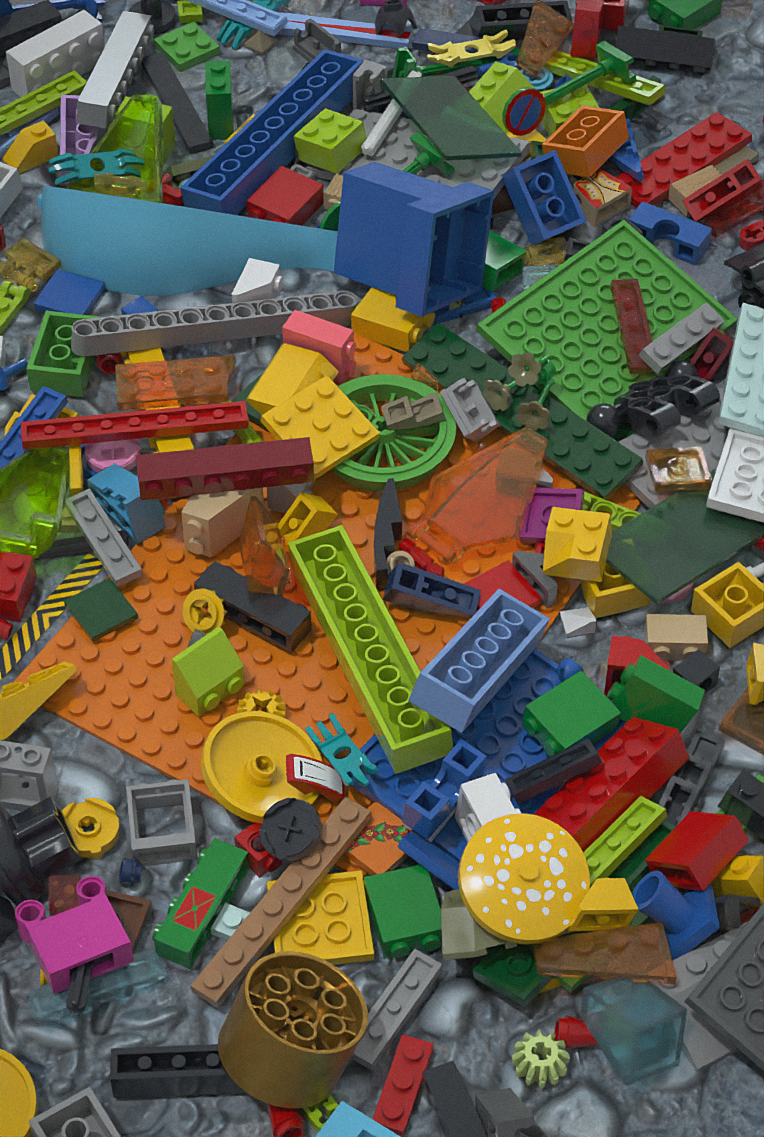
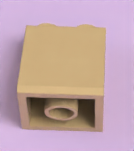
M263 488L191 495L181 512L185 549L194 554L212 557L261 522L265 517Z

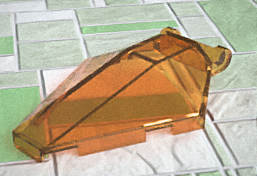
M526 426L433 476L422 517L418 522H414L409 527L407 535L415 541L420 540L443 557V561L450 566L454 565L466 551L480 546L487 547L493 544L497 545L518 540L524 523L523 515L527 504L531 503L543 468L542 460L549 441ZM432 527L455 543V545L448 547L427 532L428 529Z

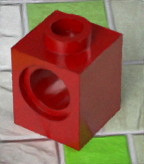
M254 822L234 836L235 847L248 851L249 867L260 878L267 872L275 871L282 861L270 855L263 847L259 836L260 826L262 827V824ZM260 849L266 850L264 852H257Z

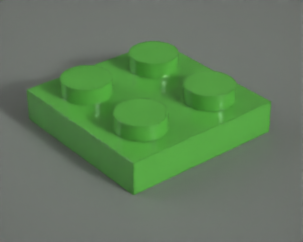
M194 21L154 39V47L159 52H163L167 60L179 72L220 54V46Z

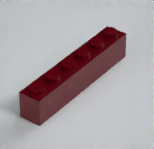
M310 437L136 455L140 500H157L160 498L185 497L207 493L214 494L217 492L242 491L314 482V461Z

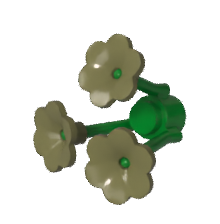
M526 352L523 355L515 354L511 358L512 365L508 368L509 375L515 378V380L508 385H502L499 380H487L484 382L485 390L483 391V396L490 403L493 410L498 411L501 409L505 411L509 408V394L516 386L523 387L527 384L545 385L537 401H531L529 404L521 403L519 405L517 420L519 423L525 424L526 428L530 431H536L538 428L546 429L549 425L550 412L548 409L543 408L542 404L550 387L555 384V380L552 378L556 373L555 365L546 356L536 361L531 352Z

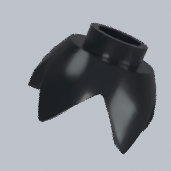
M387 0L384 2V6L380 7L375 19L376 35L381 33L386 22L392 26L399 36L404 31L407 19L413 29H417L412 11L407 5L403 4L402 0Z

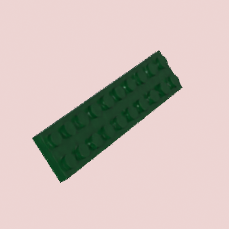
M437 323L402 357L404 365L441 390H446L462 378H465L467 382L471 380L476 381L482 393L485 390L484 382L487 380H499L502 385H508L515 380V378L509 375L506 367L440 323ZM527 384L523 387L516 386L509 394V408L502 411L499 409L495 411L492 409L500 424L497 427L499 430L602 499L609 500L644 465L643 458L548 395L542 404L543 408L548 409L550 412L548 427L546 429L538 428L536 431L528 430L525 424L518 422L517 415L519 413L518 407L521 403L529 404L531 401L538 400L542 391L533 385Z

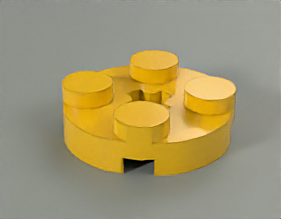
M86 798L85 802L75 804V802L70 803L62 810L81 857L98 860L117 842L120 835L119 819L113 806L108 802L97 798ZM90 823L94 824L93 831L83 832L82 826H89Z

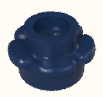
M135 856L132 859H122L119 884H127L128 887H132L134 882H140L142 864L136 863Z

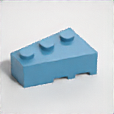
M114 463L87 479L90 490L105 513L120 528L126 530L128 535L137 544L166 527L163 519L165 511L159 500H140L139 482L136 475Z

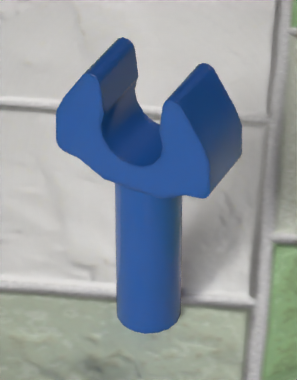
M509 52L501 57L500 61H497L516 67L519 71L522 69V60H517V53ZM495 62L478 66L477 72L479 76L484 75Z
M25 359L5 368L0 367V391L8 388L7 378L26 370L28 362Z

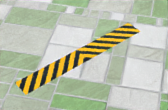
M88 553L0 649V681L66 609L64 600L80 593L103 568L98 558Z

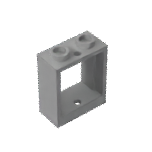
M0 740V805L5 809L24 811L50 796L56 801L59 788L51 748ZM18 749L22 750L20 753L15 752ZM2 772L36 777V780L2 775Z
M173 779L153 784L140 783L135 786L126 787L132 855L136 857V863L147 866L197 860L189 779ZM184 805L186 833L140 838L137 809Z

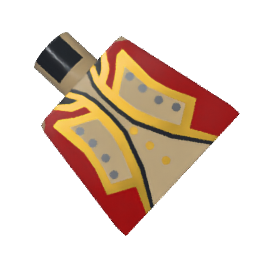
M597 170L591 177H580L578 175L571 177L570 183L573 185V191L585 218L593 227L598 226L631 205L632 187L603 170Z

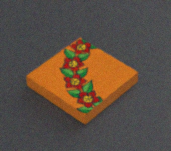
M375 801L367 808L371 811L372 819L344 852L346 856L370 875L393 871L408 857L397 845L410 832L409 829L404 827L403 820Z

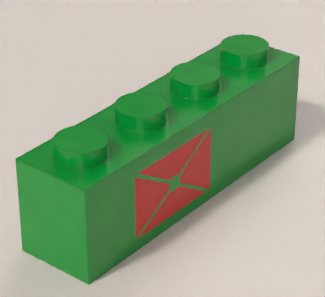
M216 838L213 839L208 848L205 847L201 851L198 858V866L193 873L190 872L186 876L183 883V891L178 898L175 897L171 901L168 908V916L154 930L152 940L155 944L157 956L191 970L211 936V927L224 904L230 903L250 869L248 851Z

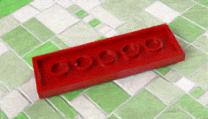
M715 112L641 160L644 179L638 181L625 171L616 178L632 187L631 205L638 208L643 201L655 206L669 197L671 183L710 165L715 166L751 143L752 133L720 113Z

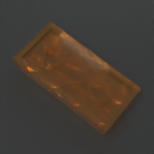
M225 356L115 365L118 411L229 402Z

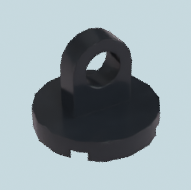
M140 0L133 4L128 11L151 15V25H154V34H160L173 27L174 20L176 19L175 8L166 0Z
M286 798L276 802L265 812L262 827L260 826L259 829L261 844L270 855L281 861L294 862L307 857L315 850L322 836L323 825L320 814L309 802L297 800L296 798Z

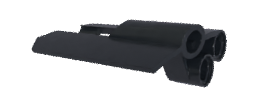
M763 243L724 261V265L740 273L742 293L738 297L739 308H741L743 303L764 309Z

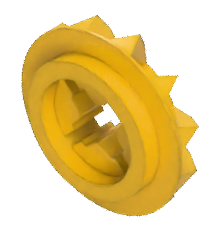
M202 588L192 591L186 597L182 613L186 625L192 632L197 629L208 634L218 626L221 627L225 624L223 620L227 611L223 608L222 602L224 599L219 598L216 595V591ZM208 605L207 611L211 614V616L203 617L204 612L201 610L200 607H205Z
M258 688L252 694L246 692L245 698L239 700L237 713L256 711L257 704L261 707L266 706L268 713L285 717L286 708L281 695L276 696L271 689L268 692H262Z

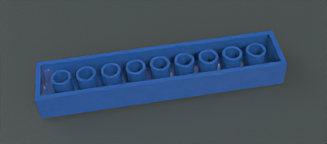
M324 49L180 187L184 206L237 215L247 205V200L281 166L286 167L298 155L293 137L298 131L325 108L340 113L353 100V74L364 60Z

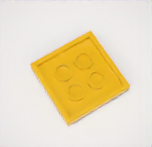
M327 375L261 415L260 421L277 440L310 437L314 461V480L378 440L380 432Z
M362 870L326 874L274 938L275 953L285 951L306 953L324 959L333 965L374 960ZM277 880L266 881L267 892Z

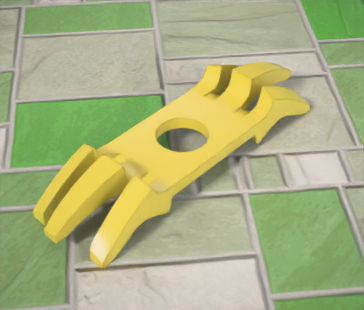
M503 30L495 36L484 35L483 39L452 44L449 41L441 46L428 43L429 50L437 55L429 54L427 58L449 67H453L458 62L496 56L499 59L516 47V41L512 39L499 44L508 35L507 30ZM468 47L476 48L478 52L468 53L465 51V49Z

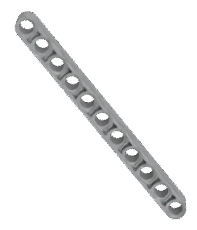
M336 291L82 319L74 322L72 325L71 350L79 356H93L283 334L282 327L294 310L346 327L351 325V314L357 307L358 299L352 292Z

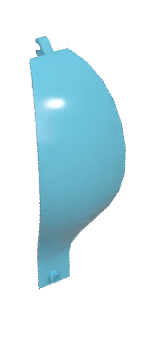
M43 186V193L37 196V207L41 209L42 244L49 258L61 270L105 282V290L138 296H168L200 291L238 281L249 258L279 264L280 271L292 268H316L334 271L338 231L51 186Z

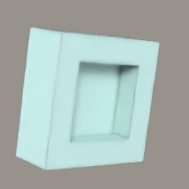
M225 903L211 927V935L227 941L250 912Z

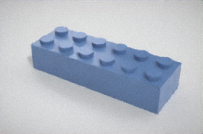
M498 589L420 672L408 701L462 733L538 646L550 618Z

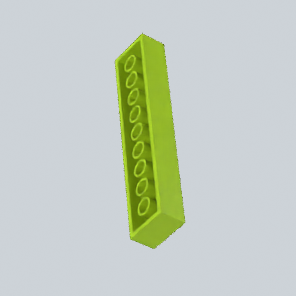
M343 525L289 542L291 567L395 774L445 757L453 749L451 728L440 719L408 701L420 670Z

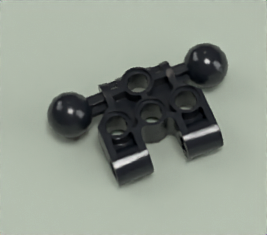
M675 361L666 369L665 377L655 376L650 381H640L630 385L628 392L614 400V406L607 403L593 406L587 413L586 421L610 437L620 428L621 420L631 423L633 433L649 437H659L680 424V414L697 415L717 404L720 400V393L712 382L699 378L696 367L689 361Z

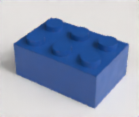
M556 150L518 165L501 175L532 246L587 221Z

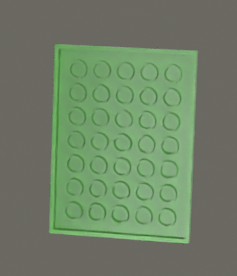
M622 220L478 323L476 331L510 362L513 355H523L526 352H531L536 361L546 356L553 362L556 368V373L552 377L555 380V384L550 387L547 395L586 420L587 413L593 406L602 403L614 406V400L628 392L630 385L640 381H650L655 376L665 377L667 368L657 374L638 356L643 348L706 302L725 320L720 327L724 332L733 328L738 319L630 224ZM703 341L676 361H690ZM545 385L536 386L542 391Z

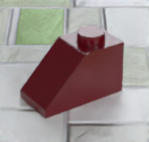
M713 327L690 360V363L696 367L699 378L710 382L730 359L734 341L732 336L720 328Z

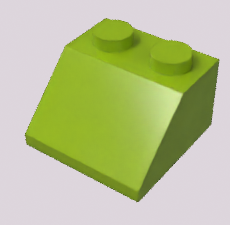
M219 626L172 658L176 696L198 717L206 711L213 710L220 701L230 694L237 693L245 684L244 666L223 629Z

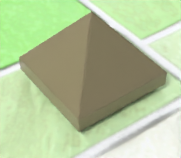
M259 30L244 43V47L264 55L277 43V40Z

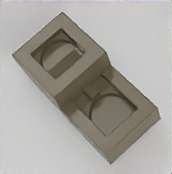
M437 393L410 402L408 396L381 406L389 429L416 428L446 419Z

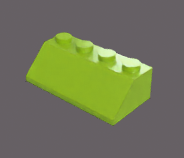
M495 61L453 109V112L505 136L508 133L502 122V112L505 103L517 90L525 87H534L518 68Z

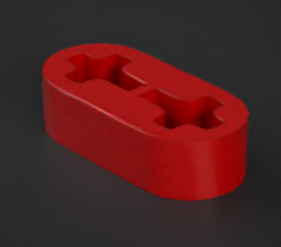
M764 219L741 229L739 246L743 250L747 251L764 243Z

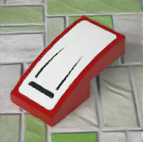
M286 755L288 784L305 795L317 791L333 803L344 799V784L333 766L302 755Z

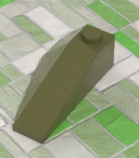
M459 889L445 893L441 906L442 953L444 960L482 956L487 954L486 948L505 944L506 949L517 946L516 943L498 938L482 928L465 907ZM567 929V930H566L565 932H563L562 934H566V933H570V932H574V931H568V929Z

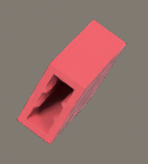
M294 310L282 327L283 344L287 343L321 353L339 371L333 382L338 385L343 384L348 376L352 377L356 369V361H354L356 349L354 330Z

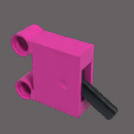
M88 876L79 881L76 887L79 906L47 919L44 906L36 900L24 901L15 910L20 938L29 943L53 994L69 988L66 1008L73 1011L74 1014H79L86 1009L91 979L134 962L131 941L107 898L105 882L97 876Z

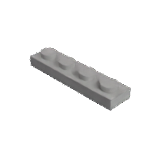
M706 302L643 348L638 356L658 374L703 341L713 327L720 328L725 320Z
M90 488L64 500L67 511L117 587L143 576L142 568Z
M416 949L413 950L368 1013L366 1030L351 1057L352 1060L371 1071L442 972V963Z

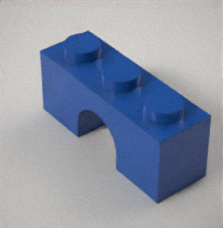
M643 201L629 218V221L643 232V237L651 244L658 239L672 240L674 242L673 257L695 266L710 247L712 228Z
M460 739L443 759L441 769L432 784L429 785L423 782L405 802L402 823L426 839H429L457 807L461 784L483 777L487 755Z

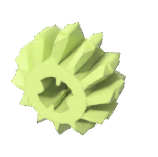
M540 1029L536 1032V1037L526 1032L523 1036V1042L517 1041L515 1044V1053L512 1055V1064L516 1067L517 1078L526 1077L527 1086H530L534 1081L539 1082L538 1085L541 1090L545 1087V1081L555 1086L558 1083V1078L566 1075V1065L569 1063L570 1058L568 1052L565 1051L566 1045L564 1040L555 1041L554 1032L545 1037Z

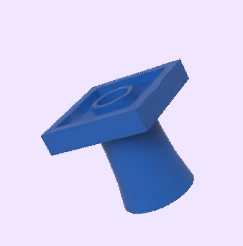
M653 871L644 876L632 892V896L639 909L638 911L657 922L662 958L668 963L691 951L720 928L713 887L710 884L704 891L691 889L683 896L662 872Z

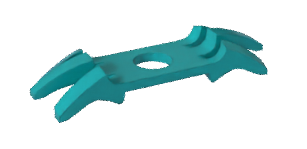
M254 0L252 3L276 12L281 5L288 4L291 0ZM233 19L231 21L227 20L216 39L221 41L222 45H225L236 34L232 44V49L236 51L242 40L250 36L254 28Z
M122 148L112 152L78 155L67 153L50 159V165L54 166L48 168L49 173L73 171L57 178L55 185H61L70 181L81 182L83 179L115 176L116 178L125 176L141 178V171L128 166L144 165V160L135 157V152ZM95 159L101 161L104 165V170L99 172L93 170L90 166V161Z
M334 713L328 716L337 732L336 736L332 735L321 721L316 723L325 742L318 738L310 726L304 728L318 751L322 752L346 786L354 785L352 779L347 774L349 771L359 785L366 786L370 784L359 766L363 765L369 775H373L376 772L377 766L372 764L364 753L362 754L347 735L345 729L342 728ZM351 750L347 757L343 759L335 758L339 751Z

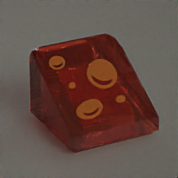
M79 874L49 876L50 915H57L79 906L76 891L77 884L81 880Z

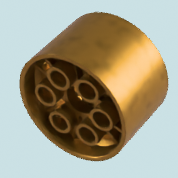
M293 951L267 955L259 959L250 968L220 1029L218 1036L220 1060L232 1080L245 1092L258 1100L283 1108L313 1106L326 1099L337 1085L366 1030L368 1023L367 1006L355 983L343 971L326 960L310 954Z

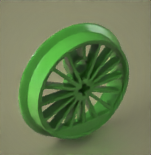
M390 374L363 376L338 386L380 432L378 440L331 469L344 481L360 488L384 491L387 480L394 478L396 490L407 488L429 477L452 448L456 436V421L443 397L430 386L412 378ZM437 393L446 419L433 423V425L416 428L389 429L385 417L379 414L376 401L392 402L408 396L409 401L413 402ZM371 403L372 410L361 404ZM436 435L434 439L421 438L425 436ZM417 448H423V449H427V450L424 452V451H422V450H420V449H417ZM383 452H385L389 468H379ZM377 453L374 467L366 466ZM392 454L402 463V466L395 467ZM405 454H407V455H409V456H411V457H413V458H415V459H417V460H415V461L412 462ZM363 455L357 463L352 461L353 459Z

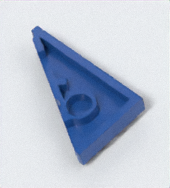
M627 118L629 138L607 160L640 181L644 179L630 120Z

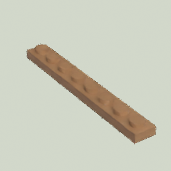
M347 797L342 800L324 822L322 836L315 850L305 858L292 861L190 985L193 993L219 1008L372 819L370 810Z

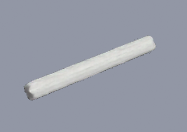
M413 70L409 73L361 146L364 155L373 156L422 82V74Z

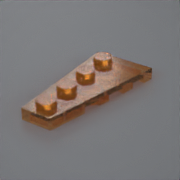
M662 922L557 936L545 942L532 944L538 975L581 978L585 974L597 975L602 980H613V977L633 978V982L647 983L648 979L664 980V984L676 985L677 977Z

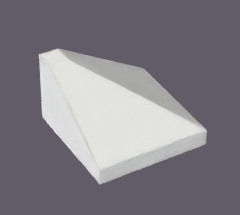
M588 607L560 611V618L566 637L595 633L596 619Z

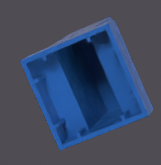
M377 162L344 172L334 273L396 295V308L421 317L482 291L494 190L470 182L451 187Z

